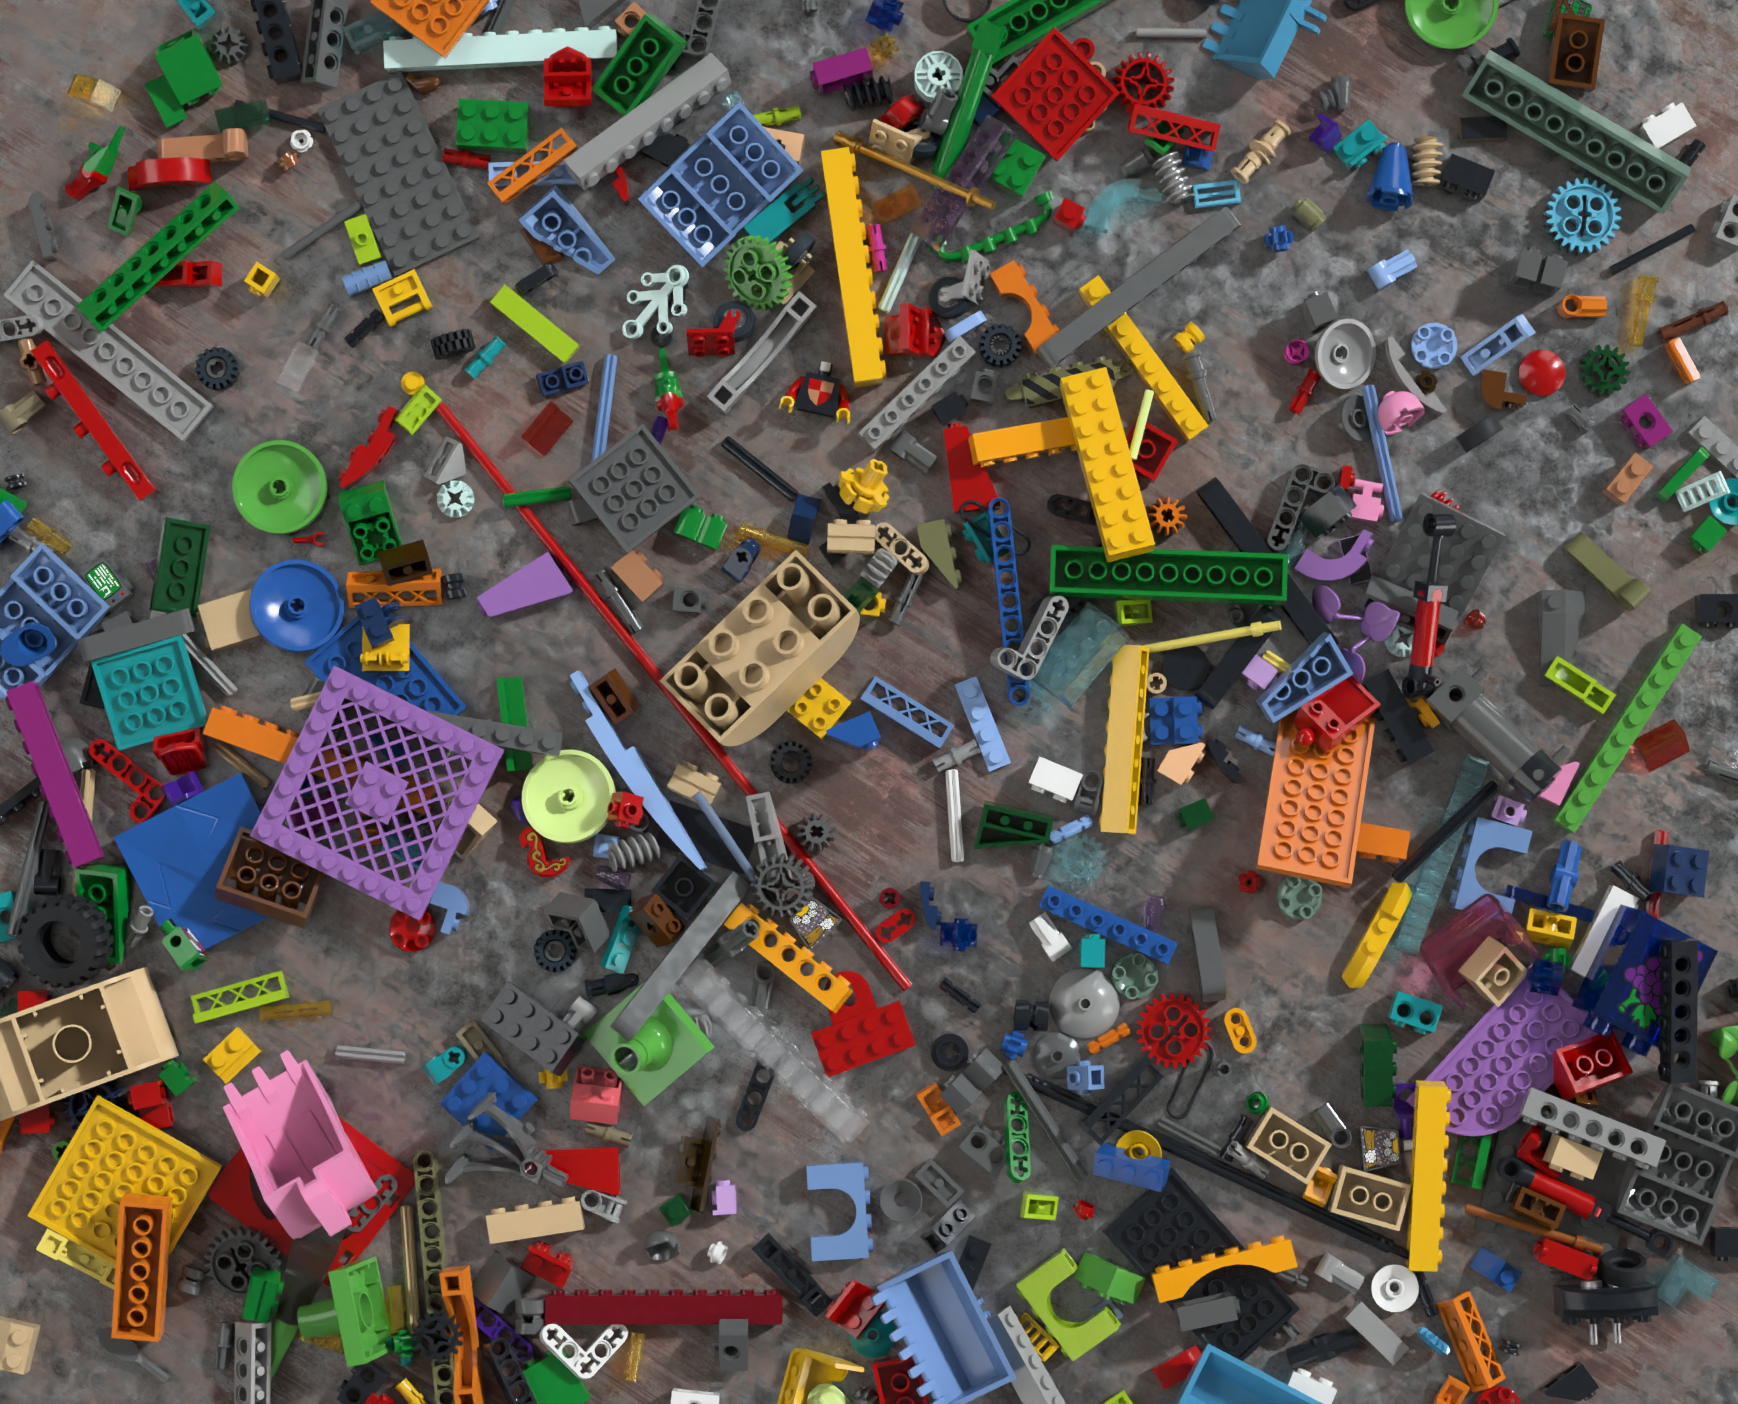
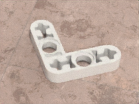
M557 1324L544 1326L539 1336L541 1342L577 1378L584 1380L594 1376L628 1337V1331L623 1324H610L585 1351ZM612 1329H620L619 1336L621 1338H615L610 1343L606 1341L613 1336ZM547 1330H555L554 1337L558 1341L562 1340V1338L565 1340L558 1345L557 1349L554 1346L558 1343L554 1339H547L549 1335L546 1332ZM598 1344H602L606 1348V1355L603 1358H599L595 1354V1347ZM565 1345H570L574 1350L573 1356L569 1359L565 1358L562 1354V1348ZM591 1359L595 1361L588 1366L589 1373L580 1372L582 1369L580 1364H586Z

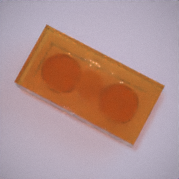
M913 184L870 204L881 226L923 205Z

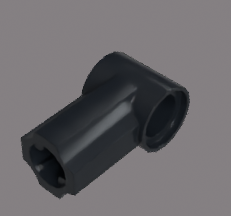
M41 849L38 873L34 879L35 895H60L62 887L60 875L62 850Z

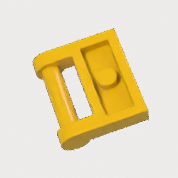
M415 269L372 289L390 327L397 325L396 322L424 309L427 311L433 308ZM414 296H420L421 301L396 313H391V307Z

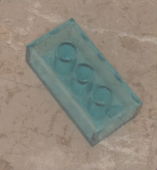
M1088 602L1050 646L1033 679L1038 685L1070 708L1130 636L1118 623Z

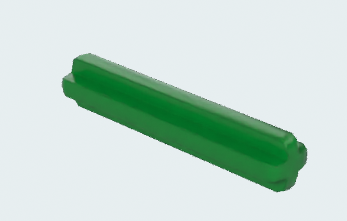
M569 486L504 494L502 496V503L505 508L569 500L571 498V489Z

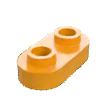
M1240 1008L1229 1009L1224 1015V1024L1234 1049L1243 1054L1252 1052L1256 1047L1257 1041L1247 1014ZM1233 1015L1239 1016L1240 1020L1237 1024L1231 1022ZM1242 1037H1246L1248 1039V1044L1246 1046H1242L1240 1044V1039Z

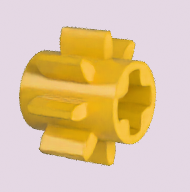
M544 1068V1072H538L539 1083H545L546 1089L562 1088L563 1081H568L567 1069L561 1077L551 1073L546 1068Z

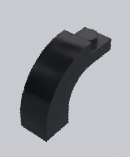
M829 482L823 486V492L836 508L840 519L847 520V524H856V520H859V513L853 508L855 502L853 501L850 505L846 504L839 494L840 488L837 484L832 486ZM827 541L819 546L820 552L832 568L849 555L827 553Z

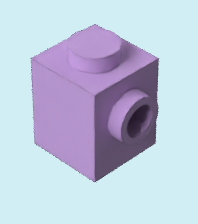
M1255 655L1240 675L1247 679L1246 684L1253 690L1258 691L1260 689L1263 691L1278 678L1275 676L1278 670L1258 655Z

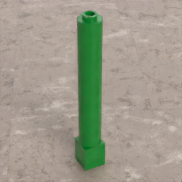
M980 20L971 46L973 50L957 95L958 100L952 109L931 174L952 183L995 55L999 52L1007 29L1005 26L988 20ZM932 184L933 188L945 191L944 189Z

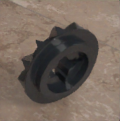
M943 1034L932 1045V1060L938 1068L944 1071L958 1070L968 1059V1046L956 1034ZM953 1042V1050L960 1053V1055H952L949 1063H947L946 1054L939 1050L948 1049L950 1043Z

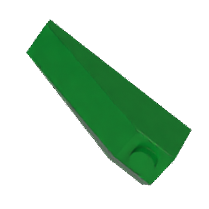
M118 864L75 868L77 896L85 897L87 899L86 903L93 901L98 906L96 909L99 912L103 910L106 914L104 919L106 923L110 922L112 927L109 933L114 935V943L110 944L113 952L107 959L109 963L120 964L123 960L132 889L131 871L128 866Z

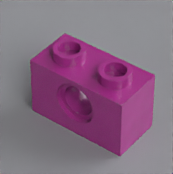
M1644 394L1619 412L1622 424L1627 429L1630 428L1635 435L1633 436L1635 442L1639 447H1644L1645 450L1673 432L1647 394ZM1641 417L1648 420V429H1644L1639 425Z

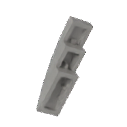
M770 792L746 796L754 841L758 844L761 864L764 866L763 859L765 858L771 861V855L776 854L779 860L780 854L785 853L786 860H788ZM779 867L768 871L766 875L767 881L777 879ZM786 868L789 877L792 879L790 869ZM781 878V881L778 883V885L785 886Z

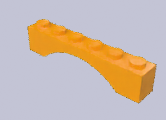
M1284 1235L1271 1237L1268 1243L1261 1244V1241L1248 1243V1248L1238 1250V1247L1225 1249V1254L1215 1256V1253L1202 1255V1260L1192 1262V1259L1179 1261V1266L1169 1268V1265L1156 1267V1272L1151 1273L1157 1299L1159 1303L1181 1298L1198 1279L1224 1266L1237 1264L1253 1265L1274 1273L1296 1268L1298 1266L1291 1239L1288 1237L1284 1238Z

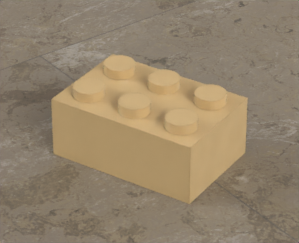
M1268 1106L1267 1111L1260 1118L1244 1146L1308 1185L1332 1144L1271 1106Z
M1340 1164L1337 1172L1338 1179L1334 1183L1327 1210L1332 1213L1400 1231L1412 1185Z

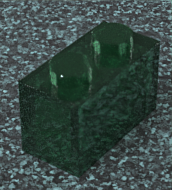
M266 98L214 110L220 133L225 129H243L271 122Z

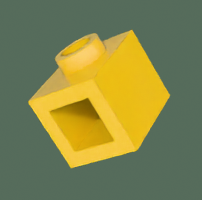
M256 262L244 282L250 286L248 291L257 297L264 295L268 298L280 278L277 274Z

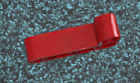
M96 739L91 742L89 753L92 758L139 794L129 809L130 817L136 822H144L154 817L167 801L162 790L164 784L124 752L118 751V748L111 742L103 739ZM98 746H105L104 751L112 754V756L108 757L107 755L99 754ZM119 758L125 761V767L121 771L115 768V762ZM140 772L143 775V782L137 786L133 782V777L136 773ZM155 787H159L162 791V795L158 800H154L151 795ZM143 805L147 809V814L144 818H139L137 816V809Z

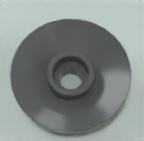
M1350 396L1344 401L1341 408L1340 417L1343 429L1351 439L1360 442L1366 441L1372 436L1363 396Z
M1053 1032L1043 1036L1036 1044L1033 1055L1037 1069L1044 1076L1051 1079L1066 1078L1067 1066L1076 1065V1061H1080L1081 1058L1080 1049L1076 1041L1071 1036L1061 1032ZM1057 1051L1062 1054V1058L1058 1061L1053 1058V1054Z

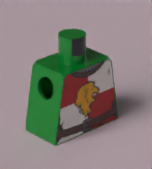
M168 919L160 926L166 935L161 941L181 970L194 972L211 958L187 927H178L172 919Z

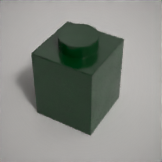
M1206 798L1177 809L1179 812L1176 815L1181 828L1185 827L1187 831L1214 820Z
M680 1192L659 1206V1210L671 1227L692 1214V1210Z

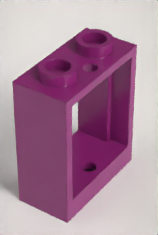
M867 47L814 62L813 70L810 71L813 89H818L820 95L843 89L844 82L849 87L854 80L857 84H860L861 79L870 81V78L873 77V67Z

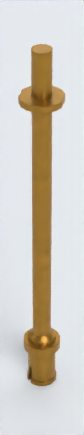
M838 130L834 135L833 144L843 148L849 147L851 154H865L966 199V205L969 207L974 206L976 203L989 210L995 208L996 202L979 195L980 190L977 187H973L971 190L965 189L865 145L863 138L859 136L853 137L841 130Z

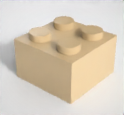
M1490 936L1485 939L1458 970L1483 998L1498 1008L1529 973L1506 946Z

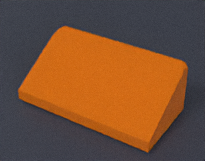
M1679 337L1664 344L1685 385L1700 379V374Z

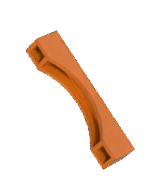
M470 1265L446 1267L439 1273L442 1298L449 1318L455 1315L454 1323L462 1324L458 1331L464 1332V1335L459 1337L463 1345H456L459 1352L454 1354L453 1392L455 1404H486Z

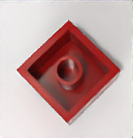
M1137 419L1133 424L1131 430L1129 431L1128 435L1126 436L1129 449L1131 446ZM1146 422L1137 460L1132 459L1136 475L1153 484L1178 440Z

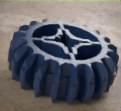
M116 1080L110 1084L106 1082L98 1085V1087L103 1088L108 1093L101 1096L108 1101L112 1100L113 1104L127 1110L126 1106H120V1102L127 1099L126 1097L119 1098L118 1094L124 1090L123 1088L114 1089L118 1084ZM90 1089L83 1091L84 1105L78 1110L77 1100L81 1092L68 1096L70 1099L62 1100V1104L69 1105V1108L63 1109L62 1112L64 1114L70 1113L71 1116L65 1120L66 1122L74 1120L75 1123L71 1126L73 1130L80 1126L83 1121L82 1116L88 1112L86 1109L92 1105L97 1097L94 1091Z

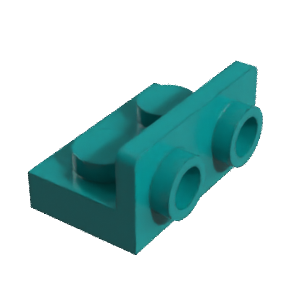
M1369 119L1335 145L1332 150L1349 171L1353 167L1359 169L1368 161L1366 157L1371 153L1377 155L1385 148L1386 145L1384 143L1388 140V137L1386 135L1383 136Z

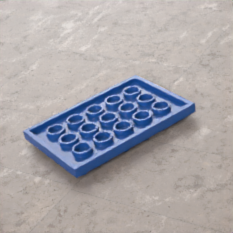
M389 615L385 616V619L387 621L390 618ZM359 616L355 617L304 661L318 679L325 683L333 667L337 666L423 710L458 716L467 708L411 641L409 671H362V663L360 662V655L362 654V623ZM378 734L370 735L371 741L377 747L385 744L382 736ZM399 744L391 746L394 758L406 755L403 746ZM387 748L381 749L380 751L390 760ZM408 758L397 761V767L400 766Z

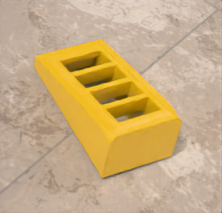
M1025 1311L1018 1320L1021 1325L1027 1320L1030 1322L1024 1329L1026 1334L1034 1327L1037 1329L1029 1338L1031 1343L1041 1334L1044 1336L1036 1346L1033 1345L1041 1361L1044 1363L1060 1347V1344L1050 1337L1047 1331ZM1049 1341L1051 1344L1041 1353L1039 1350Z

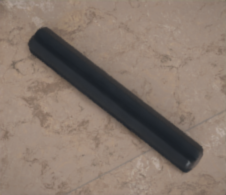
M730 436L723 440L721 446L789 501L792 502L796 499L799 492Z

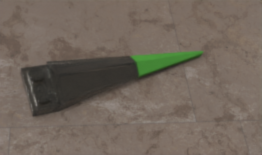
M321 1226L302 1238L292 1239L283 1280V1290L279 1299L271 1336V1380L299 1328L298 1309L300 1306L312 1303L338 1253L346 1228L330 1237L324 1227Z

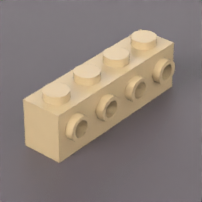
M575 1196L561 1198L562 1203L552 1204V1200L540 1201L538 1206L530 1208L528 1204L515 1205V1210L505 1211V1207L491 1209V1214L486 1215L489 1242L494 1244L584 1230L586 1227L581 1200H576Z

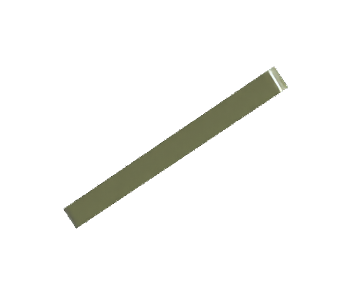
M425 1149L415 1155L413 1165L427 1312L433 1316L435 1310H438L439 1315H442L447 1309L445 1303L443 1308H436L433 1305V1298L436 1296L442 1298L441 1284H433L430 1276L432 1273H440L447 1267L437 1156L433 1151ZM422 1154H427L431 1158L429 1167H424L420 1164L419 1159ZM424 1178H429L433 1181L432 1190H425L422 1187V1180ZM425 1202L434 1203L436 1209L433 1214L425 1212ZM429 1225L435 1226L438 1230V1234L434 1238L429 1237L426 1233V1228ZM430 1249L438 1250L440 1253L438 1261L430 1260L428 1256ZM436 1321L428 1323V1327H435ZM447 1324V1330L449 1334H452L451 1327ZM439 1331L432 1334L436 1337L435 1341L437 1342L440 1339H444V1337L440 1336L441 1332ZM450 1352V1360H447L445 1356H443L441 1363H438L437 1357H434L432 1360L436 1404H455L453 1392L454 1353ZM441 1368L449 1369L451 1372L450 1379L441 1378L439 1370ZM445 1391L450 1392L453 1395V1402L445 1403L441 1398V1394Z

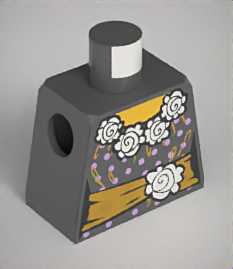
M797 893L794 894L786 903L795 901L799 895ZM814 897L809 900L807 906L801 904L803 909L801 912H797L794 909L795 914L789 919L810 951L843 920Z
M1357 1125L1362 1171L1401 1163L1400 1152H1412L1413 1139L1399 1138V1131L1396 1128Z

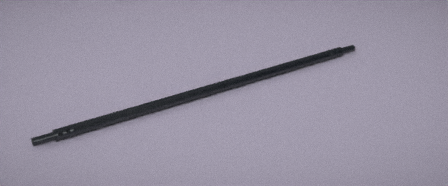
M1023 1073L1034 1091L1086 1115H1090L1099 1106L1031 1073ZM1109 1110L1110 1118H1120L1122 1116ZM1126 1118L1117 1127V1129L1126 1133L1134 1130L1147 1132L1158 1141L1162 1150L1386 1253L1391 1252L1409 1260V1250L1394 1244V1240L1140 1123Z

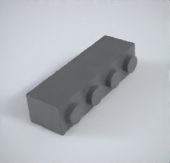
M1371 575L1363 591L1358 609L1366 611L1370 603L1380 602L1390 609L1400 612L1396 625L1414 631L1418 599L1413 597L1414 592ZM1443 604L1440 607L1436 641L1445 645L1453 631L1458 611Z

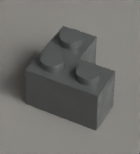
M560 892L544 909L551 928L568 931L578 950L595 953L611 935L595 899Z

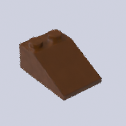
M1558 13L1544 82L1554 88L1583 92L1595 90L1605 19Z

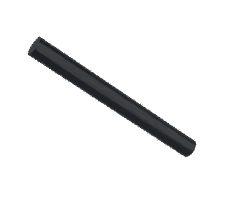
M235 100V109L316 132H325V126L322 123L241 100Z
M1689 224L1609 267L1612 275H1615L1694 233V226Z

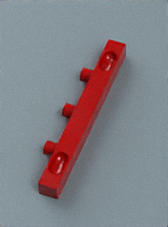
M46 340L31 350L34 357L53 381L51 385L45 388L46 393L52 400L60 395L64 396L81 420V422L72 427L80 439L91 433L109 458L108 461L101 465L105 474L110 477L118 471L139 501L144 500L157 489L50 342Z

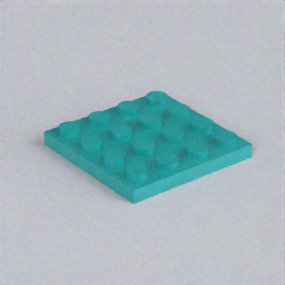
M183 635L91 660L118 751L153 741V737L206 726L208 720Z

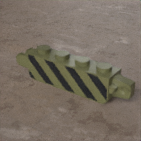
M1105 356L1092 359L1090 364L1083 365V362H1076L1070 364L1069 368L1060 370V367L1047 369V373L1037 375V372L1023 375L1024 379H1020V385H1015L1005 390L1004 398L1009 403L1024 400V405L1030 409L1063 401L1060 390L1061 378L1107 367L1113 389L1118 380L1132 375L1131 364L1129 360L1112 362V359L1106 360Z

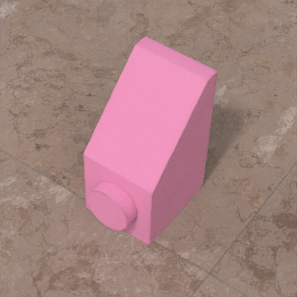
M1575 761L1560 766L1562 771L1555 778L1556 780L1546 791L1537 797L1554 806H1560L1580 763Z

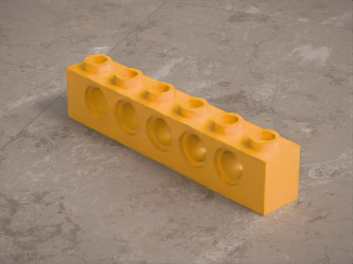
M740 903L723 925L728 929H734L745 920L757 921L759 923V936L748 945L827 1008L837 1013L853 992L848 987L851 983L841 975L836 978L831 974L832 968L821 960L820 963H817L812 959L815 954L805 946L801 949L794 944L796 939L786 931L783 935L776 930L778 925L768 917L763 920L758 916L761 911L751 903L747 906ZM770 936H776L777 943L773 947L767 946V939ZM789 950H794V959L790 962H786V952ZM811 964L813 966L812 974L804 976L803 968ZM830 979L831 987L826 991H822V981Z

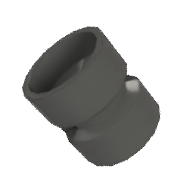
M515 1299V1313L519 1315L515 1319V1333L540 1334L541 1329L546 1326L545 1318L542 1317L545 1313V1299ZM528 1316H533V1320H528Z

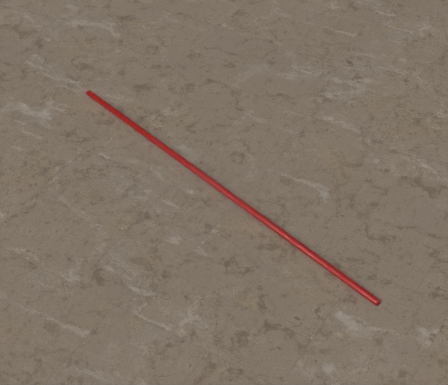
M443 402L437 406L436 412L502 494L517 493L447 405ZM527 505L515 506L514 509L745 796L759 794L710 732L660 682L664 675ZM777 817L786 847L797 860H803L801 864L803 868L805 866L809 867V870L806 872L813 874L812 879L901 990L903 992L912 986V983Z

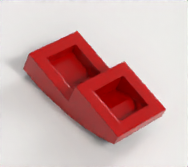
M620 164L614 171L618 179L613 181L612 185L625 206L630 204L629 188Z
M1197 1345L1189 1347L1178 1355L1170 1357L1152 1368L1162 1390L1187 1378L1196 1359L1201 1355Z

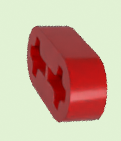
M901 909L877 926V939L880 942L889 943L911 929L916 922L914 912L909 909ZM904 912L905 915L910 914L912 916L910 918V925L907 926L905 923L899 927L896 925V922L901 920V913ZM892 925L895 926L896 929L890 933L892 936L890 939L880 937L879 934L882 933L881 927L889 928Z

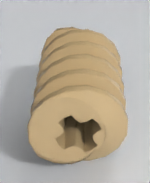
M1434 136L1414 137V142L1417 144L1413 147L1416 154L1412 156V159L1416 163L1412 164V169L1416 172L1411 174V178L1415 180L1411 182V185L1433 186L1440 184L1441 181L1435 179L1434 176L1441 174V171L1436 170L1435 166L1442 165V162L1435 160V157L1442 156V153L1436 151V148L1443 147V144L1437 142V137Z

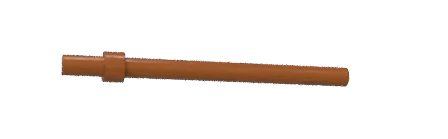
M1467 1203L1464 1208V1213L1572 1245V1248L1580 1251L1585 1249L1598 1254L1603 1252L1604 1245L1588 1241L1586 1237L1580 1235L1572 1236L1550 1230L1546 1227Z

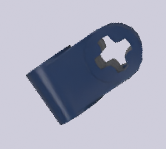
M753 538L743 540L726 560L721 571L740 584L760 554L761 547L759 543Z

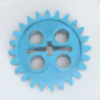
M1576 178L1573 186L1567 181L1565 189L1559 186L1557 188L1558 194L1553 193L1550 196L1554 202L1550 201L1546 204L1551 210L1544 213L1545 216L1550 217L1545 222V225H1552L1548 234H1556L1553 242L1560 239L1562 241L1560 248L1567 244L1569 245L1568 252L1577 248V253L1581 254L1585 248L1586 252L1590 254L1592 246L1596 251H1599L1601 249L1600 243L1606 246L1609 244L1607 238L1613 239L1615 237L1611 230L1617 231L1620 228L1614 222L1621 220L1620 216L1615 215L1621 208L1614 207L1618 199H1610L1613 191L1605 193V184L1598 188L1597 180H1594L1590 185L1588 178H1585L1582 184ZM1582 196H1585L1586 203L1584 205L1583 215L1587 216V218L1583 221L1582 225L1583 236H1580L1579 233L1582 223V217L1578 216V214H1580L1583 210ZM1567 199H1574L1577 202V208L1572 209L1568 207ZM1590 201H1597L1600 204V210H1593L1590 206ZM1566 222L1574 223L1576 228L1574 232L1566 229ZM1590 223L1597 225L1599 229L1597 234L1589 231L1588 225Z

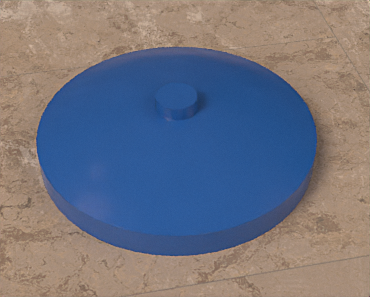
M286 560L269 567L257 579L251 591L249 611L255 629L266 642L283 651L303 653L320 648L335 635L343 619L344 599L337 581L327 570L305 560Z

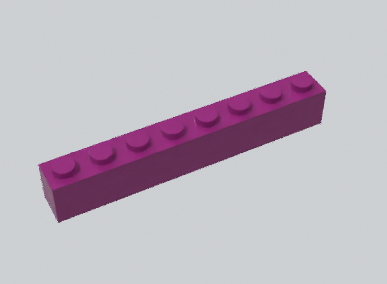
M30 681L6 691L8 696L5 698L7 707L10 711L13 710L16 717L14 720L18 733L22 732L25 741L22 742L23 748L27 755H31L33 761L31 769L36 777L39 776L42 785L39 786L43 798H47L50 804L48 812L53 821L56 820L59 827L56 832L60 842H64L67 851H65V856L70 865L73 864L75 868L104 858L105 855L38 683Z

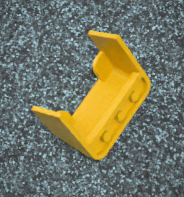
M795 1348L789 1357L777 1404H807L808 1394L817 1385L831 1384L832 1381L841 1382L846 1377L848 1370L864 1372V1367L842 1358L808 1349Z

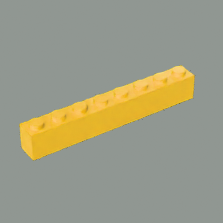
M1099 275L1082 286L1078 292L1089 309L1111 293ZM1127 313L1105 328L1107 334L1126 360L1130 361L1132 368L1148 390L1154 391L1153 397L1185 441L1188 443L1208 428V424Z
M1114 644V650L1111 654L1113 670L1109 679L1111 696L1108 699V709L1110 711L1109 720L1106 723L1108 738L1104 748L1106 765L1102 774L1104 790L1101 793L1103 806L1099 817L1101 832L1136 834L1150 647Z
M1416 1080L1410 1177V1185L1412 1187L1409 1195L1407 1232L1409 1260L1406 1259L1409 1271L1437 1272L1438 1264L1442 1263V1250H1439V1241H1443V1227H1440V1218H1444L1445 1206L1441 1204L1442 1195L1446 1194V1182L1442 1180L1443 1172H1447V1158H1444V1149H1448L1449 1144L1448 1135H1445V1126L1450 1124V1113L1446 1112L1447 1103L1451 1102V1089H1448L1444 1081Z

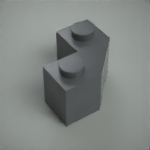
M987 1048L980 1054L974 1052L966 1061L968 1065L956 1078L952 1075L943 1084L945 1089L940 1096L959 1115L1004 1071V1065Z

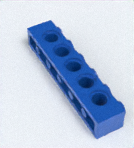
M1051 886L1046 887L1038 905V908L1165 964H1169L1178 944L1171 939Z

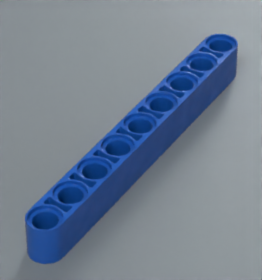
M996 497L989 502L987 510L1002 648H1007L1011 642H1017L1020 646L1024 639L1010 505L1006 499ZM997 501H1001L1005 505V510L1000 515L995 514L992 509L993 504ZM998 525H1004L1008 530L1004 538H998L995 534V529ZM1002 548H1006L1010 552L1009 559L1004 562L1000 561L997 556L998 551ZM1006 571L1012 574L1011 583L1003 585L1000 581L1001 574ZM1006 595H1012L1015 599V604L1011 608L1003 606L1002 600ZM1010 618H1014L1017 621V628L1014 631H1007L1005 628V622ZM1004 652L1003 660L1005 664L1007 662L1008 657L1007 654ZM1023 663L1021 665L1022 675H1025L1027 673V665ZM1005 673L1008 699L1016 706L1025 705L1030 698L1029 681L1019 680ZM1021 688L1024 690L1025 696L1021 701L1013 699L1012 693L1015 689Z

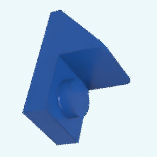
M1482 1246L1469 1265L1509 1293L1522 1275L1521 1271Z

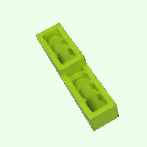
M505 284L490 301L497 310L528 333L564 364L569 361L580 347L579 344Z

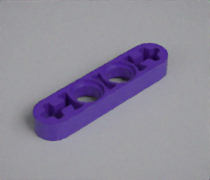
M473 1295L475 1308L478 1310L481 1306L484 1308L476 1318L477 1327L490 1338H499V1332L502 1329L510 1330L512 1333V1339L508 1342L510 1345L518 1337L520 1341L517 1344L520 1347L525 1345L528 1347L527 1353L529 1355H522L520 1357L518 1355L519 1349L514 1345L512 1351L517 1361L527 1362L534 1354L532 1343L522 1334L515 1333L513 1326ZM489 1313L494 1317L492 1326L487 1327L482 1324L481 1317L483 1314Z

